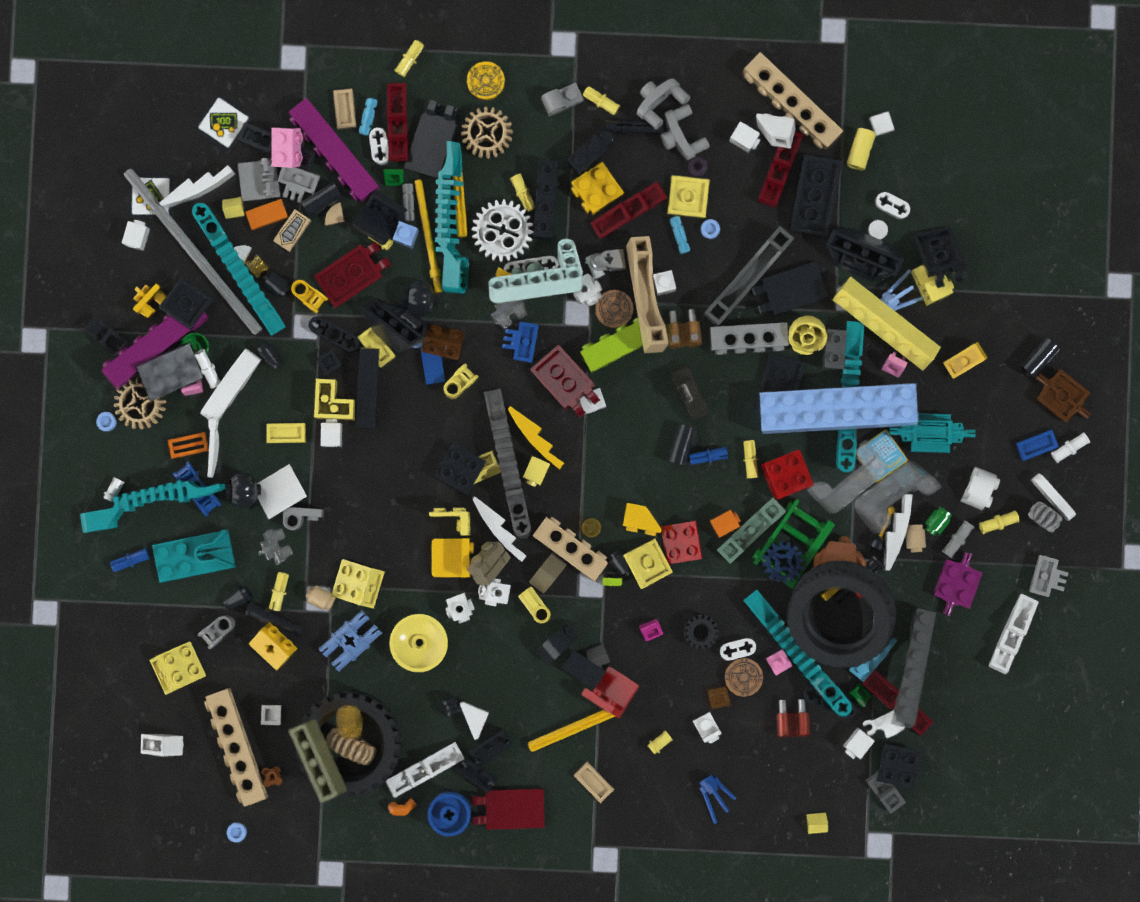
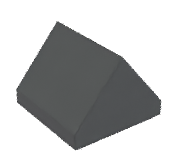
M604 644L586 650L588 659L596 665L601 666L610 662Z

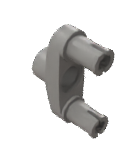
M673 78L658 87L650 81L640 92L645 100L639 106L636 114L641 119H645L656 130L663 124V120L652 110L669 95L675 97L682 105H685L690 100V95Z
M688 104L664 113L668 131L661 134V139L666 149L669 150L676 146L687 160L710 147L705 137L692 144H689L684 137L678 121L692 114Z

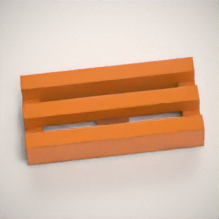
M206 432L168 440L171 459L209 451ZM200 437L203 440L173 447V443ZM204 445V448L177 454L174 453V451Z

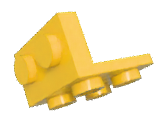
M470 538L433 539L432 576L470 577L467 568L472 563L470 562V554H474V542H470Z

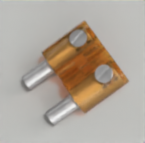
M695 309L688 310L689 322L677 323L676 311L669 312L670 324L667 325L669 348L677 349L686 346L697 347L702 345L700 322L696 321Z

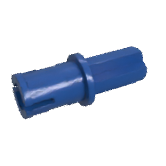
M726 447L711 450L707 448L706 451L689 454L690 464L711 463V461L728 459Z
M143 548L132 554L126 553V556L111 561L110 565L112 570L117 572L130 566L134 567L135 564L149 560L150 557L146 548Z

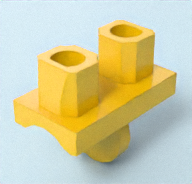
M157 284L151 289L147 285L142 289L136 287L135 290L138 294L133 299L138 303L133 310L138 314L151 318L156 311L150 306V303L155 300L161 305L167 297L162 291L163 288Z

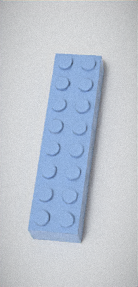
M916 384L760 393L761 428L763 434L918 425Z

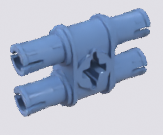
M363 610L350 621H345V624L335 633L332 632L331 638L318 648L321 652L328 648L323 653L325 657H328L338 646H342L344 652L331 662L333 666L340 663L335 668L339 672L351 660L356 661V658L366 649H369L370 644L382 634L375 624L363 635L357 633V629L370 619ZM346 636L355 638L353 640L355 646L352 644L347 645L348 639Z

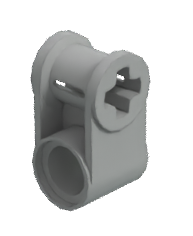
M607 250L603 253L593 254L590 257V265L596 271L626 269L624 250Z
M229 615L221 616L198 633V636L205 640L209 645V649H212L234 629L235 621ZM222 619H226L229 622V627L226 630L221 627Z

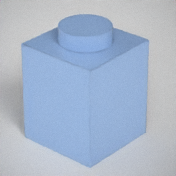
M399 221L393 241L412 249L419 230L414 226Z

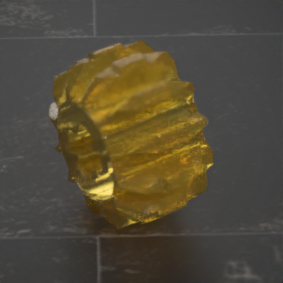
M349 705L339 708L336 714V721L341 737L352 739L360 736L363 730V723L358 707Z

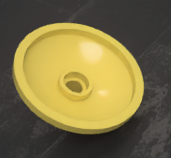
M414 614L403 618L394 627L390 636V650L393 658L401 667L412 672H425L433 669L443 660L447 652L448 638L445 629L436 619L428 615ZM417 639L423 640L422 646L416 644Z

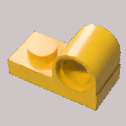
M976 342L946 360L943 364L954 379L988 357L980 344Z

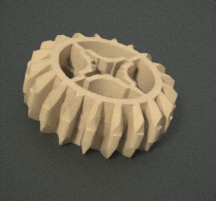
M484 107V113H481V110L478 108V115H475L473 112L470 113V116L473 118L472 120L467 117L465 118L469 125H462V128L467 130L461 132V136L467 137L463 139V143H469L466 147L467 150L474 148L472 150L473 155L479 151V158L483 157V153H486L487 159H490V153H493L496 158L497 150L501 154L504 153L502 146L509 148V144L505 141H512V137L507 136L513 134L512 129H507L511 126V122H506L507 116L500 118L502 111H498L495 114V108L488 112V108ZM482 119H493V120H495L496 122H495V123L493 122V123L487 125V124L483 123V121H481V120H482ZM476 124L480 132L473 140L471 137V132L473 126ZM501 126L503 129V135L501 140L498 142L496 140V137L494 136V133L498 130L497 128ZM483 128L486 131L492 130L490 131L491 137L488 135L482 136L484 134ZM484 141H488V142H490L493 146H492V147H482V146H479L478 144H479V143L481 144V143L484 142Z
M136 378V384L131 379L129 381L130 386L127 384L123 385L124 391L121 389L117 390L121 396H114V399L119 400V403H115L114 407H120V409L116 410L115 413L117 415L122 414L119 420L124 421L126 419V426H129L132 422L133 429H136L138 424L140 429H144L145 423L150 428V421L157 424L158 421L155 417H163L162 414H159V411L166 410V408L161 407V404H165L166 400H160V398L153 400L155 402L154 408L150 415H148L147 408L153 401H149L147 396L142 397L141 393L138 392V388H144L140 378ZM132 392V401L126 406L127 396ZM138 398H140V400L142 401L145 400L144 403L141 404V409L140 407L136 406V404L139 403ZM138 410L143 419L132 418L128 411Z
M332 728L326 737L325 742L328 748L359 764L370 765L376 756L377 749L374 745L339 728Z

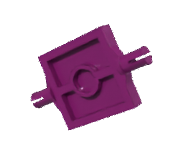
M964 552L961 562L945 559L933 592V596L947 602L943 614L950 616L954 605H960L968 609L971 607L983 574L969 566L972 554Z

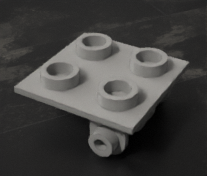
M269 158L238 164L242 201L280 197L277 167L271 166Z

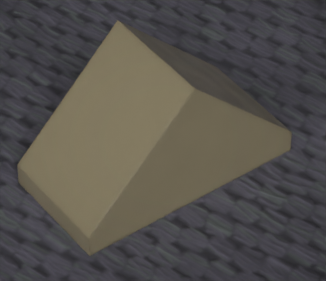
M552 552L529 583L544 594L566 567L567 563Z

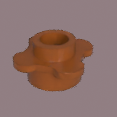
M275 766L271 769L264 768L262 770L264 786L269 787L273 784L280 785L282 783L280 767Z

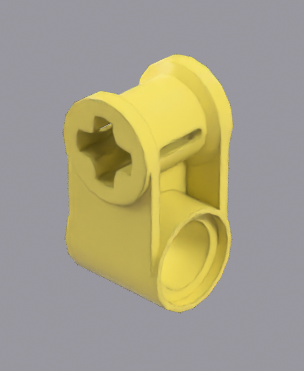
M466 363L463 364L445 383V395L450 399L459 397L479 376L474 375L467 368ZM456 385L458 387L457 393H448V386Z

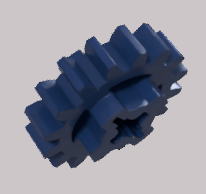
M781 541L779 542V547L772 544V550L766 549L769 553L768 556L763 555L766 562L762 563V566H767L764 573L770 572L769 579L776 577L777 583L780 579H783V583H787V578L794 581L793 575L800 576L797 571L804 568L800 566L804 559H799L802 552L796 553L797 546L790 548V542L783 546ZM780 549L788 550L784 555L776 553ZM793 555L796 560L795 567L791 563V558L793 557ZM776 556L781 559L786 558V563L790 568L786 566L780 567L779 559ZM771 558L775 562V567L773 568V570L770 566ZM781 570L790 572L788 575H778Z

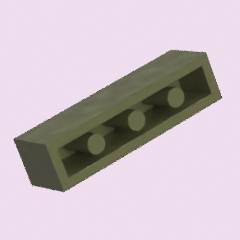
M316 719L289 730L321 803L347 791Z

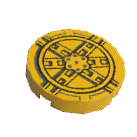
M484 61L477 63L471 68L467 76V84L470 92L475 97L481 100H490L496 98L502 92L505 78L499 66L492 62Z

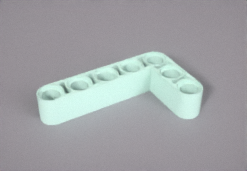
M562 239L558 242V262L560 268L492 278L489 281L490 300L495 303L581 290L582 268L575 243L570 239Z

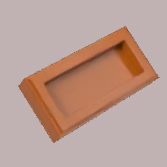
M282 199L246 211L252 230L288 218Z

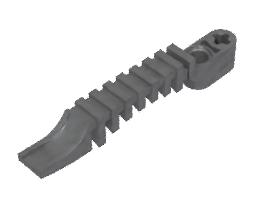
M501 388L484 392L496 444L495 448L498 452L497 457L498 461H500L499 466L502 471L501 475L504 480L503 484L506 490L505 494L513 529L518 538L525 539L531 534V525L523 489L521 488V480L519 479L520 475L513 451L514 448L507 423ZM521 506L524 510L521 514H515L513 512L514 508ZM520 525H524L525 532L521 533V531L518 530L520 529Z

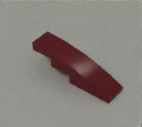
M387 83L389 162L408 161L406 83Z
M794 133L791 148H777L758 202L773 208L776 207L803 134Z
M655 182L642 192H638L625 202H621L590 224L598 237L602 239L652 209L668 197L659 182Z
M874 670L863 682V685L890 710H894L899 690L879 672ZM918 708L915 725L911 728L922 736L934 721Z

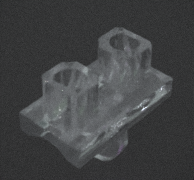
M523 300L497 303L494 305L497 311L492 313L491 316L496 324L499 323L503 329H506L512 324L508 317L509 315L515 313L518 319H521L527 315Z
M270 529L263 533L266 542H260L263 550L258 552L259 556L265 554L267 560L274 558L276 565H278L293 554L289 545L282 548L279 547L278 541L285 538L282 529L273 531Z

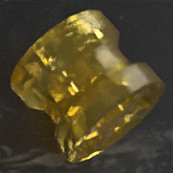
M258 254L254 256L252 261L245 263L256 278H259L263 271L269 270Z
M589 518L583 523L582 531L587 537H595L600 533L601 525L598 520Z

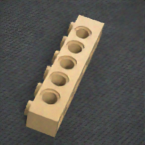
M761 52L744 68L745 79L751 84L754 82L759 87L758 91L763 96L771 98L773 100L771 103L778 110L782 109L786 113L785 116L795 119V122L800 126L799 130L806 136L810 135L814 139L813 143L819 149L823 148L826 150L842 134L843 130ZM767 73L769 79L763 81L760 79L759 74ZM780 86L783 92L777 94L773 91V87ZM794 99L797 105L790 107L787 104V100ZM802 112H808L810 114V119L804 120L801 118L800 114ZM821 125L824 128V132L817 133L814 126Z
M228 688L206 696V701H204L205 707L208 712L211 711L213 717L211 724L213 729L218 731L219 737H217L220 748H224L226 754L223 756L226 766H230L232 771L230 778L233 785L236 784L239 791L236 792L239 803L247 806L266 799L268 795L231 689ZM219 706H224L227 709L226 716L219 715ZM226 724H230L233 727V733L230 735L224 731ZM233 742L240 746L238 753L233 752L230 748ZM238 761L245 762V771H240L237 768ZM245 779L252 781L253 786L251 789L244 787L243 781Z

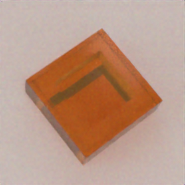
M726 686L707 690L711 709L730 705Z

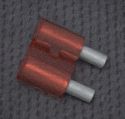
M805 699L798 700L799 713H786V700H779L780 713L776 714L777 738L811 736L810 714L805 711Z

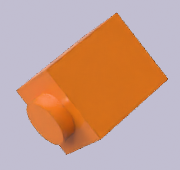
M729 510L709 522L718 538L740 527L738 523L741 521L736 512L732 513Z

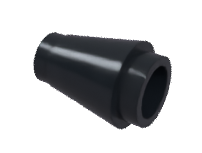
M268 341L255 350L258 353L257 356L272 367L273 370L283 363L272 343L269 344Z
M246 585L240 586L223 600L226 609L230 610L250 603L253 595Z

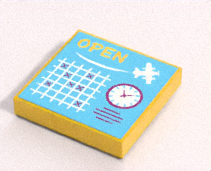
M886 429L856 450V455L876 483L908 461Z

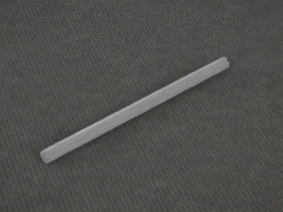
M128 169L124 173L126 179L254 335L258 334L262 330L261 326L164 207L161 206L132 169Z

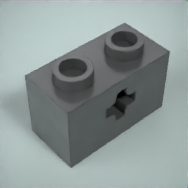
M827 329L822 369L841 371L844 369L847 331Z

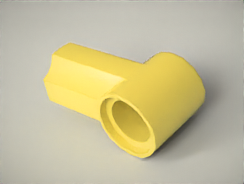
M532 586L518 596L536 622L546 623L549 621L551 612ZM540 609H544L547 612V617L544 620L537 618V612Z

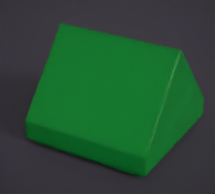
M384 169L385 186H403L404 169Z
M860 682L847 693L860 708L866 706L872 698L870 692Z

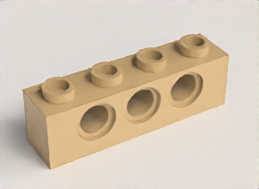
M546 517L533 536L595 581L608 564L605 561L607 557L599 551L594 553L590 550L592 546L582 539L579 542L574 538L576 534L568 528L563 530L559 527L561 523L555 518L551 517L548 519ZM553 531H559L562 534L560 541L554 542L551 540L550 535ZM569 542H574L577 545L575 553L567 552L566 545ZM586 553L590 554L593 558L592 563L589 565H585L581 561L582 556Z

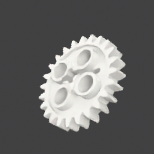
M504 199L502 205H499L497 200H495V206L488 203L489 209L482 207L483 214H476L479 220H473V223L477 225V227L472 228V231L477 232V234L472 236L473 239H478L475 242V246L481 245L479 252L485 250L486 258L491 254L492 261L499 257L500 262H502L503 257H506L509 262L512 255L517 259L516 253L519 252L523 255L522 248H529L526 241L532 242L528 235L534 234V231L528 230V228L532 227L533 223H527L531 217H524L526 210L519 211L520 204L514 208L513 201L509 205H506ZM496 214L502 217L501 222L497 224L491 221L492 216ZM517 220L520 223L519 228L511 229L509 226L510 222ZM492 225L498 229L505 227L507 232L516 233L519 237H514L508 233L500 235L498 230L487 228L486 226ZM490 232L496 235L495 240L491 242L485 239L486 234ZM511 238L514 241V245L509 248L503 245L504 240Z

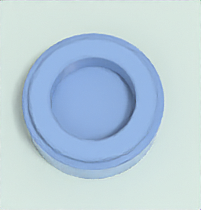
M712 219L704 221L701 226V234L707 239L716 238L720 232L718 222Z
M103 412L97 417L96 423L99 429L111 431L116 427L117 419L112 413Z
M240 822L231 824L227 829V836L232 842H240L247 835L245 825Z

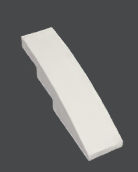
M226 166L214 177L207 172L194 184L188 178L159 203L164 208L186 203L219 187L234 176L235 173L229 166Z
M245 349L215 389L200 414L208 420L211 417L219 418L220 420L239 391L244 388L261 359L248 349Z
M902 494L901 513H894L893 532H885L883 570H890L899 554L909 523L913 494Z
M474 497L473 501L492 533L506 549L522 562L526 555L512 545L516 537L501 527L506 520L478 498Z
M1020 594L988 667L1005 675L1008 673L1022 639L1028 631L1038 601Z
M456 742L392 776L385 782L395 798L464 760V757Z

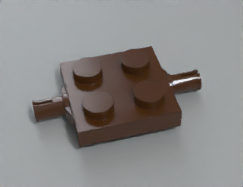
M1059 369L1050 379H1047L1041 373L1035 377L1036 380L1044 385L1036 400L1063 422L1067 423L1072 415L1077 412L1085 419L1091 415V412L1082 407L1090 392L1063 370Z

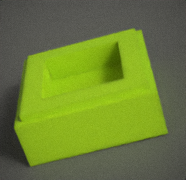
M602 578V585L621 586L622 578Z

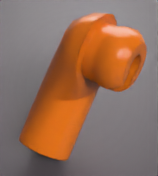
M411 798L404 805H398L396 802L389 803L388 810L393 816H405L418 804Z

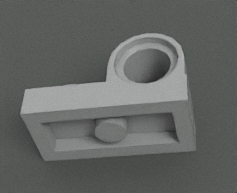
M576 83L560 90H551L542 95L541 98L549 116L584 101Z
M289 507L283 511V524L289 530H298L303 525L304 516H307V520L318 521V517H323L324 510ZM291 516H296L298 519V523L294 527L288 523Z

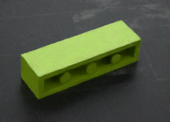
M638 318L634 319V324L628 327L625 324L617 328V333L611 336L609 333L599 338L600 342L594 345L590 342L582 347L583 350L580 351V354L590 373L643 346Z

